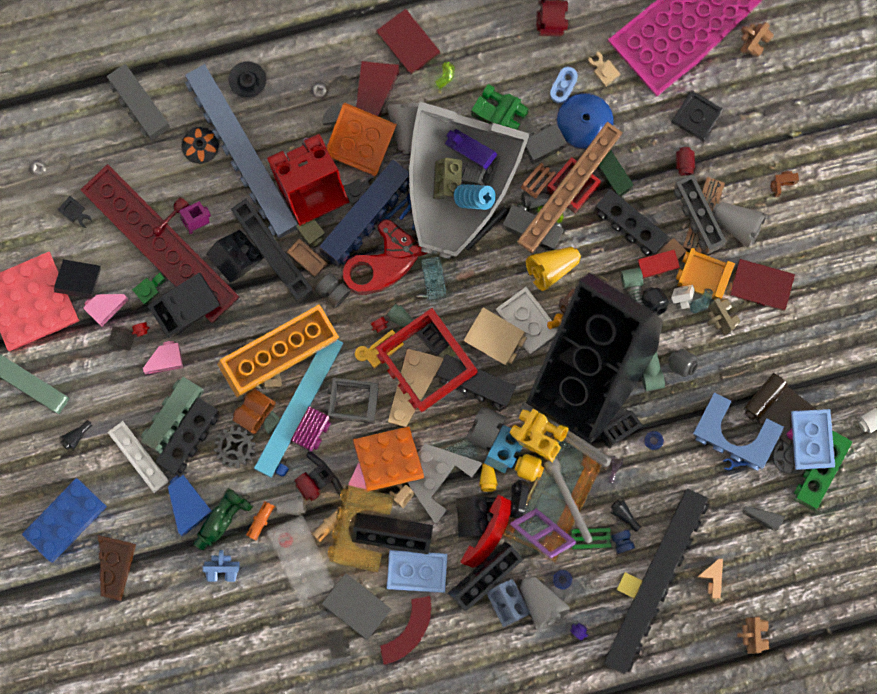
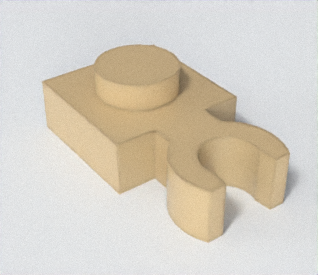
M597 52L596 56L599 60L595 62L590 57L588 62L592 67L597 68L594 70V74L606 87L617 79L620 73L609 60L604 63L602 54Z

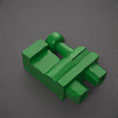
M488 84L481 97L479 96L473 106L471 116L488 124L495 123L518 130L520 123L513 120L514 116L517 115L524 119L529 109L521 103L522 100L512 94L502 95L495 92L494 86ZM492 98L493 100L498 102L497 106H494L486 100Z

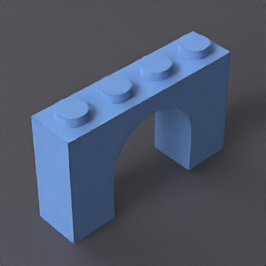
M714 393L693 433V436L696 437L695 440L703 445H706V443L713 445L712 449L723 454L725 451L731 454L730 458L737 462H741V460L747 462V466L755 471H758V469L763 470L784 427L766 419L757 438L752 443L746 446L733 445L724 438L721 431V423L731 401Z

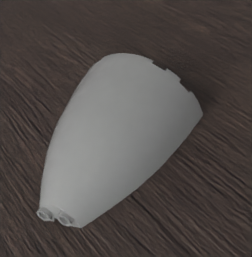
M419 101L410 152L409 193L414 226L422 252L432 254L433 251L440 253V257L450 259L451 256H457L472 241L491 218L505 196L522 158L530 133L495 123L488 124L458 115L454 111ZM458 129L481 144L493 149L500 156L495 173H493L492 180H490L491 183H489V186L494 189L496 194L495 202L487 210L460 208L455 203L454 197H446L441 200L433 199L435 161L445 157L462 160V171L466 169L469 162L467 158L444 144L448 139L446 135L450 130Z

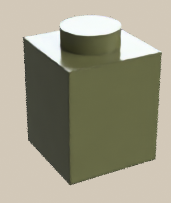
M315 219L301 226L299 224L296 226L297 231L310 248L313 246L317 247L324 242L325 232Z

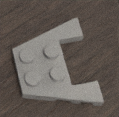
M425 443L417 453L424 478L407 483L432 520L437 524L447 512V509L433 500V495L455 466L470 477H473L482 463Z

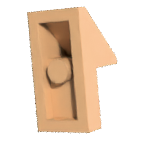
M718 559L696 577L712 579L711 582H708L707 593L711 594L710 599H720L723 559Z

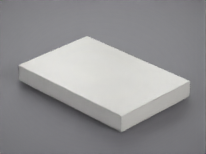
M527 287L495 309L502 319L527 333L525 335L527 340L523 347L529 355L553 339L557 332V327L553 329L547 327V322L552 320Z

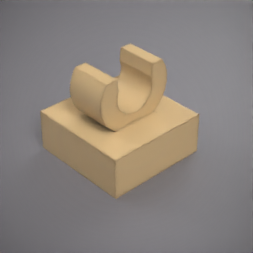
M397 484L396 486L400 489V492L394 494L390 491V495L394 498L393 500L397 505L404 509L415 493L406 484L404 487L401 484Z

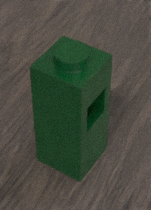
M610 150L597 167V170L608 187L621 197L631 191L634 184Z

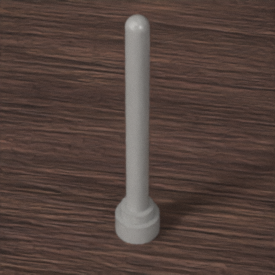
M555 458L553 462L547 461L544 464L547 473L553 475L585 542L590 543L592 537L560 474L561 465L558 459Z

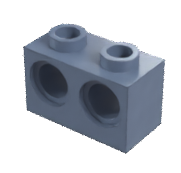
M513 579L487 592L489 600L503 627L530 615Z

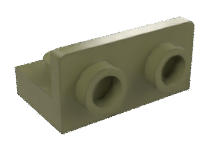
M445 157L435 161L433 199L441 200L446 197H454V191L457 186L461 185L462 160Z

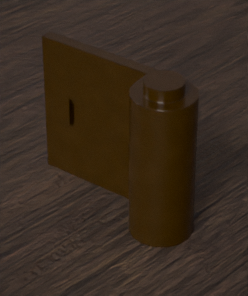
M772 373L744 407L746 411L744 414L753 421L755 419L762 425L766 419H769L783 426L784 428L779 438L787 445H790L793 440L789 439L786 434L792 428L791 411L817 409L790 389L784 379Z

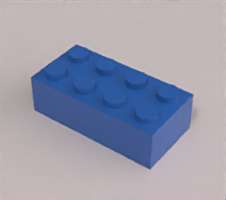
M76 478L22 535L46 559L53 563L107 506Z

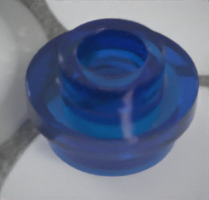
M650 431L644 438V443L650 450L660 449L664 442L662 434L657 431ZM653 437L656 438L657 443L652 444L650 442V439Z
M559 570L553 576V584L558 589H567L572 584V576L566 570ZM559 577H565L566 582L564 584L560 583Z

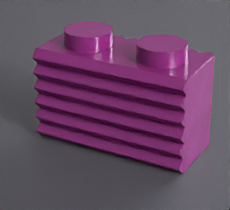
M309 406L291 442L310 452H313L314 449L317 450L322 442L320 439L322 433H326L331 425L329 422L330 417Z

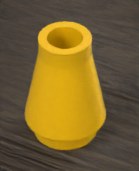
M482 463L479 487H481L482 492H494L498 486L494 468Z

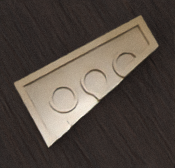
M407 348L401 374L421 401L444 358ZM398 386L388 423L407 427L417 409H414L408 401L411 399L409 394H403Z

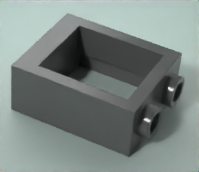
M333 378L332 383H328L327 394H331L330 402L326 401L325 413H328L330 419L374 424L379 383ZM343 386L370 390L367 416L334 413L337 387Z

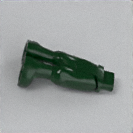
M228 487L219 505L212 510L197 533L198 538L193 544L202 551L208 545L212 546L211 542H216L231 524L234 514L240 509L250 511L253 505Z

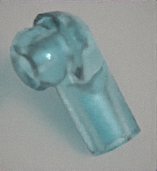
M704 289L702 297L691 303L690 311L698 313L707 309L713 291L711 289Z

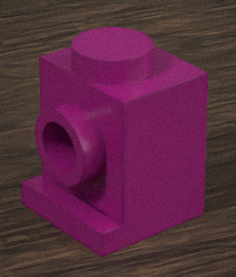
M200 201L179 211L181 222L190 235L193 234L194 230L210 223L209 217H211V214L206 206H202Z

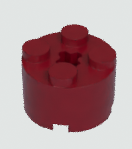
M539 0L538 5H541V9L536 13L538 36L561 37L564 35V31L568 29V19H565V12L568 11V1Z

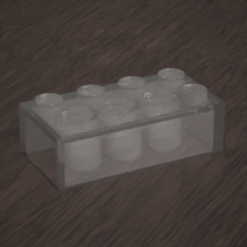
M303 515L267 530L299 603L335 587Z

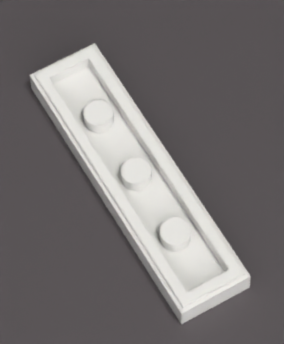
M124 421L107 432L154 494L170 482Z

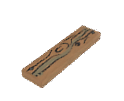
M707 177L702 193L712 211L719 202L725 183ZM689 227L683 248L689 251L691 248H694L696 252L701 253L702 250L698 243L700 239L697 233H693L691 227Z

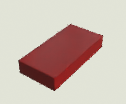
M675 249L638 259L643 279L680 268Z

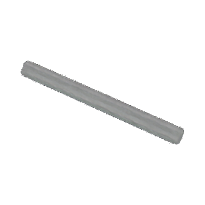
M523 402L520 411L522 412L523 409L532 411L534 408ZM546 416L550 423L557 427L559 426L558 423ZM568 430L567 436L564 439L566 442L604 467L609 466L611 462L610 457Z

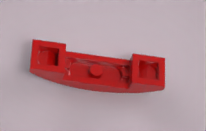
M498 494L489 512L494 514L476 547L469 545L460 561L462 564L474 568L483 562L495 549L509 521L511 500Z

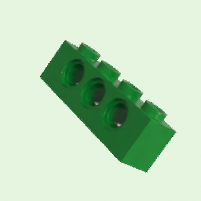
M833 430L835 467L826 468L824 475L819 474L817 469H806L802 476L805 478L802 485L798 484L793 493L796 495L795 501L813 511L818 509L853 441ZM809 482L816 483L817 490L815 492L808 488Z

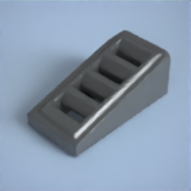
M747 506L742 511L746 516L773 531H777L785 519L783 515Z

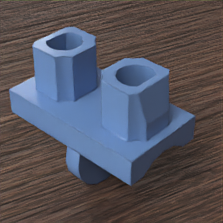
M219 550V555H212L211 561L204 562L203 572H206L208 582L217 581L218 572H225V581L235 582L240 562H228L231 561V556H224V550Z

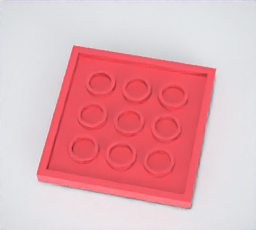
M50 252L0 272V333L9 352L79 322L69 295L54 292L59 272Z

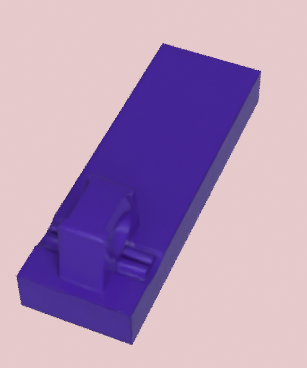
M458 129L450 130L446 135L448 139L444 144L486 170L498 155L492 149Z

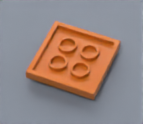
M344 102L326 148L331 158L377 176L397 124Z
M409 426L353 439L367 492L424 478Z

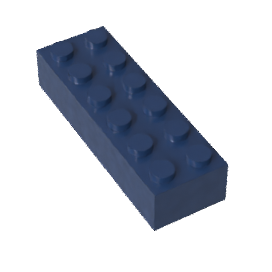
M392 160L319 246L321 255L337 268L341 265L345 266L346 262L351 258L349 255L353 251H358L362 246L363 242L361 241L365 236L369 237L374 232L375 224L384 220L387 216L386 211L390 207L394 208L399 202L398 197L409 190V172Z

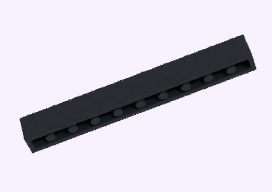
M689 488L685 490L603 665L623 675L626 672L630 673L635 663L632 659L642 649L643 644L640 642L643 636L647 637L650 632L651 626H649L651 619L655 620L660 609L657 606L660 601L664 602L668 591L665 589L668 583L672 585L676 574L673 572L676 566H681L685 558L682 553L685 548L689 549L693 541L690 538L693 531L697 532L701 521H699L701 513L705 515L709 507L707 503L709 498Z

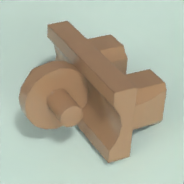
M764 22V24L759 23L757 26L751 24L750 27L743 26L741 32L744 35L741 39L745 43L740 51L742 53H750L754 57L760 56L764 49L758 44L760 39L764 43H768L774 36L768 29L770 25Z
M760 617L746 618V625H743V633H737V637L743 638V645H747V653H761V651L769 649L768 639H761V632L768 631V621L761 620Z

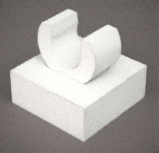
M693 285L674 288L672 294L673 303L680 302L682 309L690 308L689 304L692 303L691 300L695 292Z

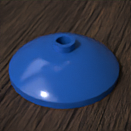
M588 93L577 94L567 99L560 107L557 116V126L566 142L580 149L588 148L606 122H609L611 125L614 122L609 105L600 97ZM587 115L590 119L584 120L583 116Z

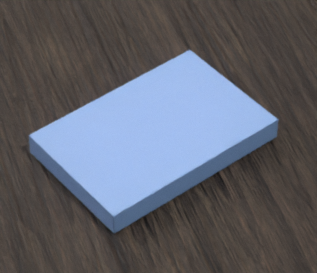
M831 410L791 411L795 470L834 468Z
M389 550L387 589L445 593L447 554L429 553L427 555L409 551Z

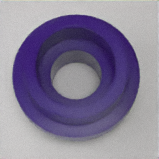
M573 623L571 625L570 632L580 640L588 637L589 634L586 632L588 629L583 624Z

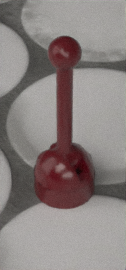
M179 197L173 204L174 211L158 227L153 228V233L159 234L160 229L176 213L180 214V210L190 206L188 202Z

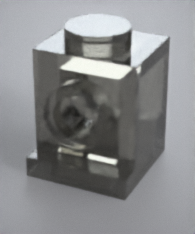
M343 629L331 631L332 635L328 636L332 660L350 657L351 652L346 650L350 648L349 639L344 637Z

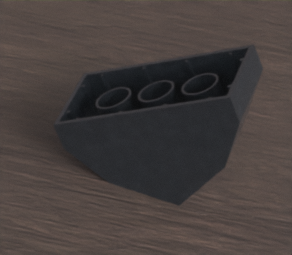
M589 272L576 285L526 404L559 425L567 427L570 432L590 444L603 432L625 403L658 350L663 320L649 308Z

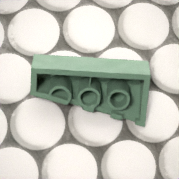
M185 377L175 382L172 387L173 393L171 396H166L162 403L164 407L160 413L158 411L155 413L151 420L153 424L149 429L146 428L141 435V442L158 454L162 453L198 397L200 398L204 392L201 387Z

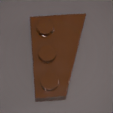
M98 535L101 596L121 601L136 544Z

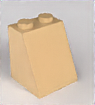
M483 307L463 341L508 366L509 363L513 364L518 355L515 352L518 347L522 348L527 340L525 335L527 333Z

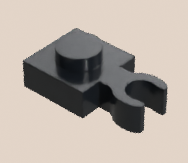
M373 176L368 177L363 183H361L360 179H357L344 186L351 205L355 204L371 186L369 181L374 179Z
M71 196L57 209L72 223L77 219L83 228H86L82 223L84 219H89L92 222L89 215L82 213L85 208Z

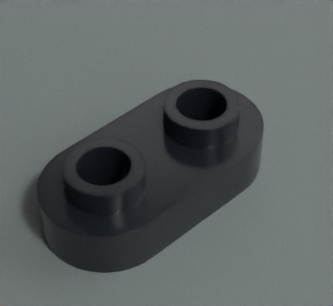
M517 480L512 485L511 518L518 519L524 515L529 492V484L526 481Z

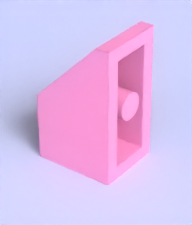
M99 294L95 297L92 296V299L89 298L84 303L85 307L83 309L102 327L129 300L124 294Z
M167 341L162 346H159L143 368L145 375L182 369L183 362L180 345L174 341Z

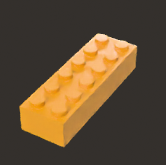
M319 304L220 359L217 365L235 396L238 397L336 342L339 336Z

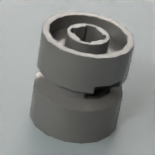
M330 272L320 281L314 291L322 298L326 297L327 302L333 308H337L347 298L351 290L343 283L339 284V279Z

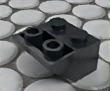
M241 230L217 240L206 253L230 283L241 278L264 259L258 249L255 248Z
M471 496L457 498L458 537H482L494 516L489 510L497 497Z

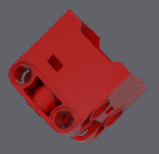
M320 134L304 140L305 147L302 145L287 152L286 155L282 150L267 157L282 196L285 197L299 226L350 203L340 179L339 171ZM305 161L308 162L307 164H305V165L299 167V164H301V163H303V162H305Z

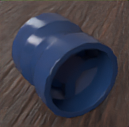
M629 530L611 536L612 541L616 544L615 550L617 554L635 549L634 543L630 540L631 534Z

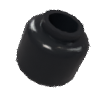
M649 287L644 290L641 300H643L642 303L645 307L655 312L658 316L667 311L669 301L661 288Z

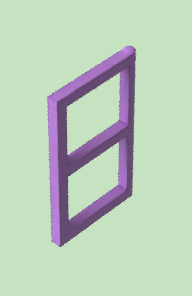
M537 508L510 523L512 527L549 558L576 544L572 537ZM537 515L549 527L534 536H530L519 524ZM555 530L568 542L549 552L536 540Z

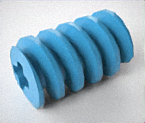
M461 184L454 191V201L460 208L487 210L495 202L496 194L491 186Z

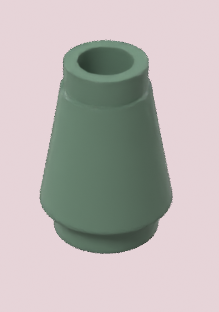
M396 303L386 314L390 321L402 327L414 321L406 310Z

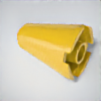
M573 247L532 254L526 258V268L529 276L533 275L535 278L532 281L539 290L544 291L578 265L581 256L579 251Z

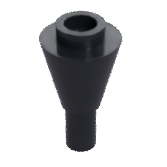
M87 420L79 428L77 427L60 436L62 439L61 445L66 450L71 449L74 451L84 433L93 426L92 423Z
M617 500L611 505L610 508L612 510L610 513L628 523L635 532L641 528L633 518L625 500Z

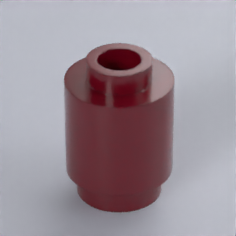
M681 147L679 151H676V170L678 175L688 176L694 174L695 151L691 150L690 147Z
M307 472L294 480L296 483L295 487L306 501L310 499L312 502L321 495L317 482L311 479Z

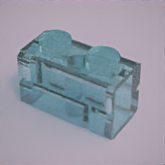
M440 257L421 260L427 300L446 298L447 293Z

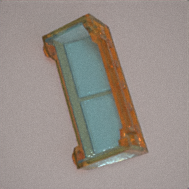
M552 434V435L549 437V438H551V439H553V440H556V439L554 438V434ZM556 440L561 447L555 457L561 465L560 474L580 512L602 465L565 440L562 442ZM544 467L541 478L537 477L527 498L524 515L537 508L569 535L575 520L553 475L547 473ZM537 515L519 524L530 536H534L549 527ZM511 522L507 524L503 534L504 537L544 558L556 562L559 554L549 558L510 525ZM555 530L536 540L549 552L564 545L566 542Z

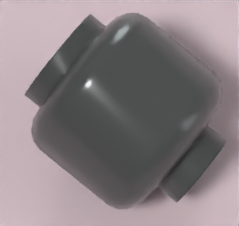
M679 349L677 352L673 351L668 360L670 362V369L683 377L693 375L698 367L697 357L684 349Z

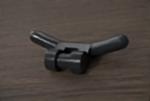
M307 452V458L318 466L308 474L311 479L317 482V487L321 490L329 483H332L338 495L345 497L346 491L337 476L322 459L313 452Z

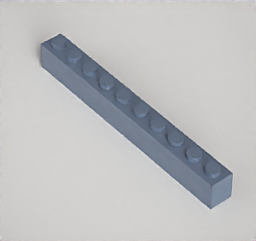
M204 64L186 74L187 81L184 82L189 92L193 91L196 97L194 100L199 108L203 107L205 111L203 116L207 123H212L214 126L212 131L216 139L221 138L224 144L221 146L226 156L230 154L233 159L231 165L235 171L239 170L242 175L240 177L242 184L245 188L249 187L251 190L249 196L254 204H259L261 209L258 211L263 220L267 218L270 223L267 227L272 236L276 235L280 239L295 231L298 225L206 65Z

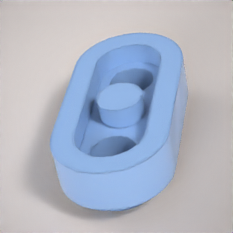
M565 67L560 71L550 91V97L554 102L564 103L568 99L578 78L574 68ZM570 76L571 80L567 81L564 77ZM562 92L563 96L558 97L556 93Z

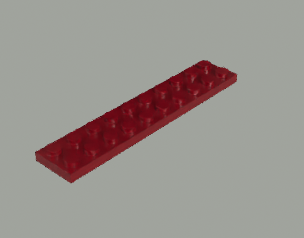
M108 164L80 189L175 287L198 273L202 274L221 304L205 315L212 324L240 298L167 223L160 229L159 234L153 233V228L158 227L164 220Z

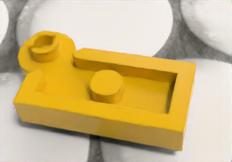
M391 330L369 349L365 346H359L355 350L356 359L361 362L367 360L375 369L381 364L376 356L379 354L376 347L393 336L395 332ZM404 343L398 345L387 355L389 357L404 346Z

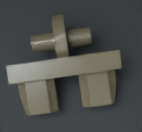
M718 298L707 306L710 311L708 315L711 319L707 322L708 326L714 324L716 329H720L724 336L733 331L741 322L736 314L729 316L727 310L731 308L728 299L720 300Z

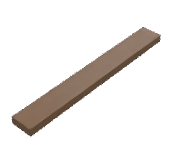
M606 122L518 239L517 243L533 254L623 132L609 122Z

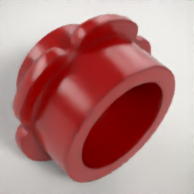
M383 316L370 323L373 328L371 330H376L379 333L387 328L386 324L389 321H386Z
M146 322L132 326V334H136L137 337L148 334L147 330L150 327L147 326Z

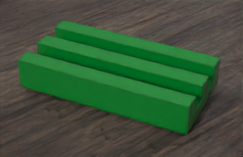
M610 528L588 529L589 533H606V536L591 537L592 541L606 540L607 544H575L572 546V549L611 548ZM579 529L571 530V537L575 541H585L583 537L575 536V534H581Z

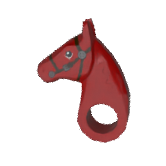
M390 219L382 220L377 226L379 235L384 241V253L378 255H355L346 262L343 268L345 285L351 292L357 295H368L389 288L410 271L420 256L427 254L421 251L422 247L419 246L411 235ZM365 265L372 269L373 278L369 283L359 285L351 280L352 270L357 266Z

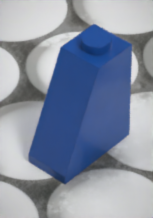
M177 475L170 481L168 490L178 533L183 537L209 517L212 511L184 475L181 477Z

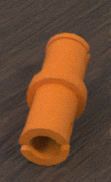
M264 501L257 516L254 515L253 517L254 521L246 533L247 536L257 541L264 525H267L268 522L266 521L275 506Z

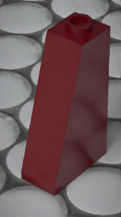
M361 61L356 107L380 117L399 74V65Z

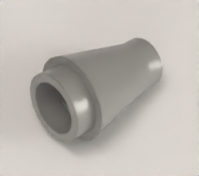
M298 496L277 503L278 514L301 516L302 513H306L305 499Z

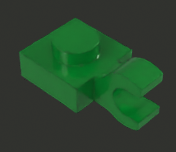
M159 273L151 282L146 278L132 290L143 304L146 305L159 294L157 288L166 279Z

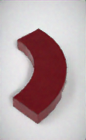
M430 596L411 599V617L405 630L393 641L380 645L384 665L405 657L422 640L431 616Z

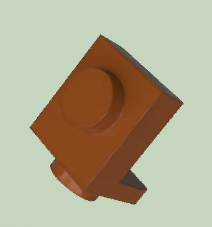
M784 171L780 175H775L773 181L770 182L771 192H774L775 197L781 195V186L796 185L798 183V173Z

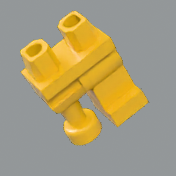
M523 409L519 419L524 422L522 428L514 425L510 430V435L521 446L553 462L561 449L556 440L562 442L567 436L568 428L563 425L558 427L553 425L544 414L538 413L534 409L532 411ZM546 432L554 434V438L556 440H553L545 436L544 434Z

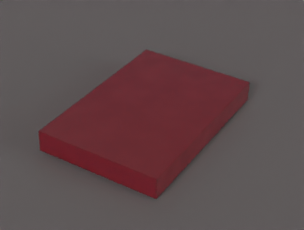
M404 9L376 30V33L410 75L440 54V50L407 9Z
M740 259L730 296L785 311L795 274Z

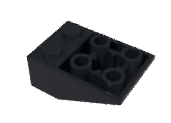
M198 273L156 299L148 307L166 336L170 338L178 335L221 304L202 274Z

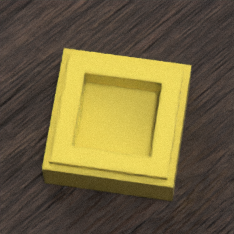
M625 572L616 590L634 599L642 580Z

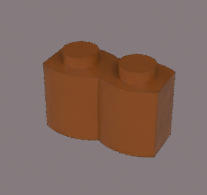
M253 388L246 393L243 405L234 411L233 421L255 435L273 410L276 402Z

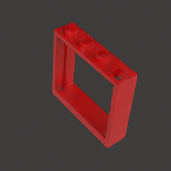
M433 308L376 347L379 352L376 356L382 364L387 363L389 366L387 371L393 380L397 377L400 382L397 386L403 394H409L411 399L408 401L414 409L419 408L421 413L478 373L474 364ZM433 322L466 370L421 402L387 353Z

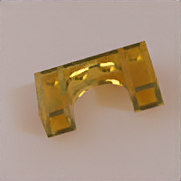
M346 486L345 489H342L340 495L342 505L336 513L338 523L332 532L334 541L333 546H330L328 550L329 562L369 572H378L382 553L356 546L349 536V523L353 516L361 511L390 515L394 496L375 491L367 492V489L354 486Z

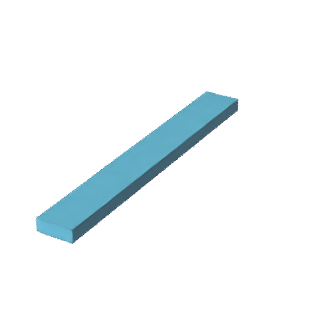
M336 340V342L316 353L256 463L255 470L272 478L307 408L311 406L344 344L343 342Z

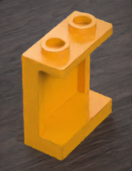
M691 248L690 252L686 251L682 260L685 263L683 270L679 269L676 280H679L677 286L693 285L695 293L713 300L718 298L721 300L735 263L730 261L725 263L696 252L694 248Z

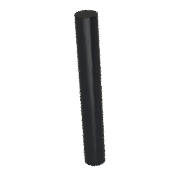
M503 207L482 227L465 249L467 251L472 249L509 211Z

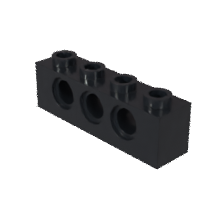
M611 189L595 206L594 210L600 219L609 221L611 223L610 226L616 232L621 231L625 234L626 240L631 244L636 243L641 247L640 251L646 256L656 255L669 238L667 234ZM618 209L621 215L615 217L611 214V210ZM627 221H633L635 223V227L630 229L626 226L625 223ZM647 233L650 239L647 241L642 240L640 234Z
M198 397L155 462L175 476L179 473L182 474L187 467L186 462L189 457L193 458L197 453L199 442H204L207 438L209 427L217 423L220 417L218 416L219 411ZM202 417L205 419L204 425L196 426L195 420ZM188 433L194 434V440L190 443L184 441V437ZM178 449L183 450V456L180 459H175L173 456L174 452Z
M504 542L447 594L459 608L466 612L521 563L523 558L512 545Z

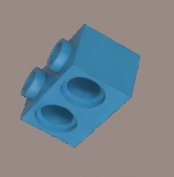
M505 425L502 426L485 460V464L503 473H506L508 467L512 469L517 459L514 455L516 452L520 453L523 447L510 435L512 428ZM506 440H511L514 444H509ZM502 455L506 460H501L498 456Z

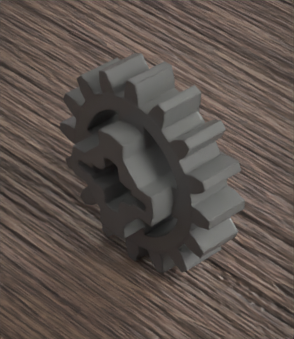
M231 426L229 432L223 429L224 435H217L220 441L214 442L218 446V448L214 449V452L220 453L217 459L223 458L222 464L225 465L228 462L229 468H232L233 464L240 468V463L246 466L247 459L253 460L250 454H256V451L252 449V447L256 446V443L251 442L254 437L252 435L247 436V429L241 432V427H238L237 431H235L233 426ZM232 435H239L243 438L235 439L232 437ZM227 440V446L222 450L223 443ZM234 443H235L236 445H239V446H238V449H239V450L236 451V452H235V450H231V449H232V444H234ZM248 445L247 453H246L245 456H244V455H243L244 447H246V446ZM231 455L236 456L238 460H231L227 457Z

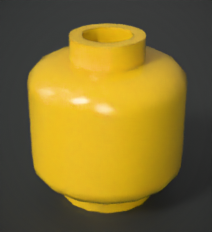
M524 454L523 457L519 456L514 471H517L519 478L534 482L537 477L541 478L544 467L541 466L542 460L540 458Z

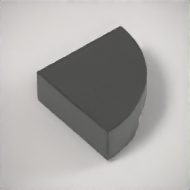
M340 103L334 104L326 110L323 116V125L336 124L340 113Z

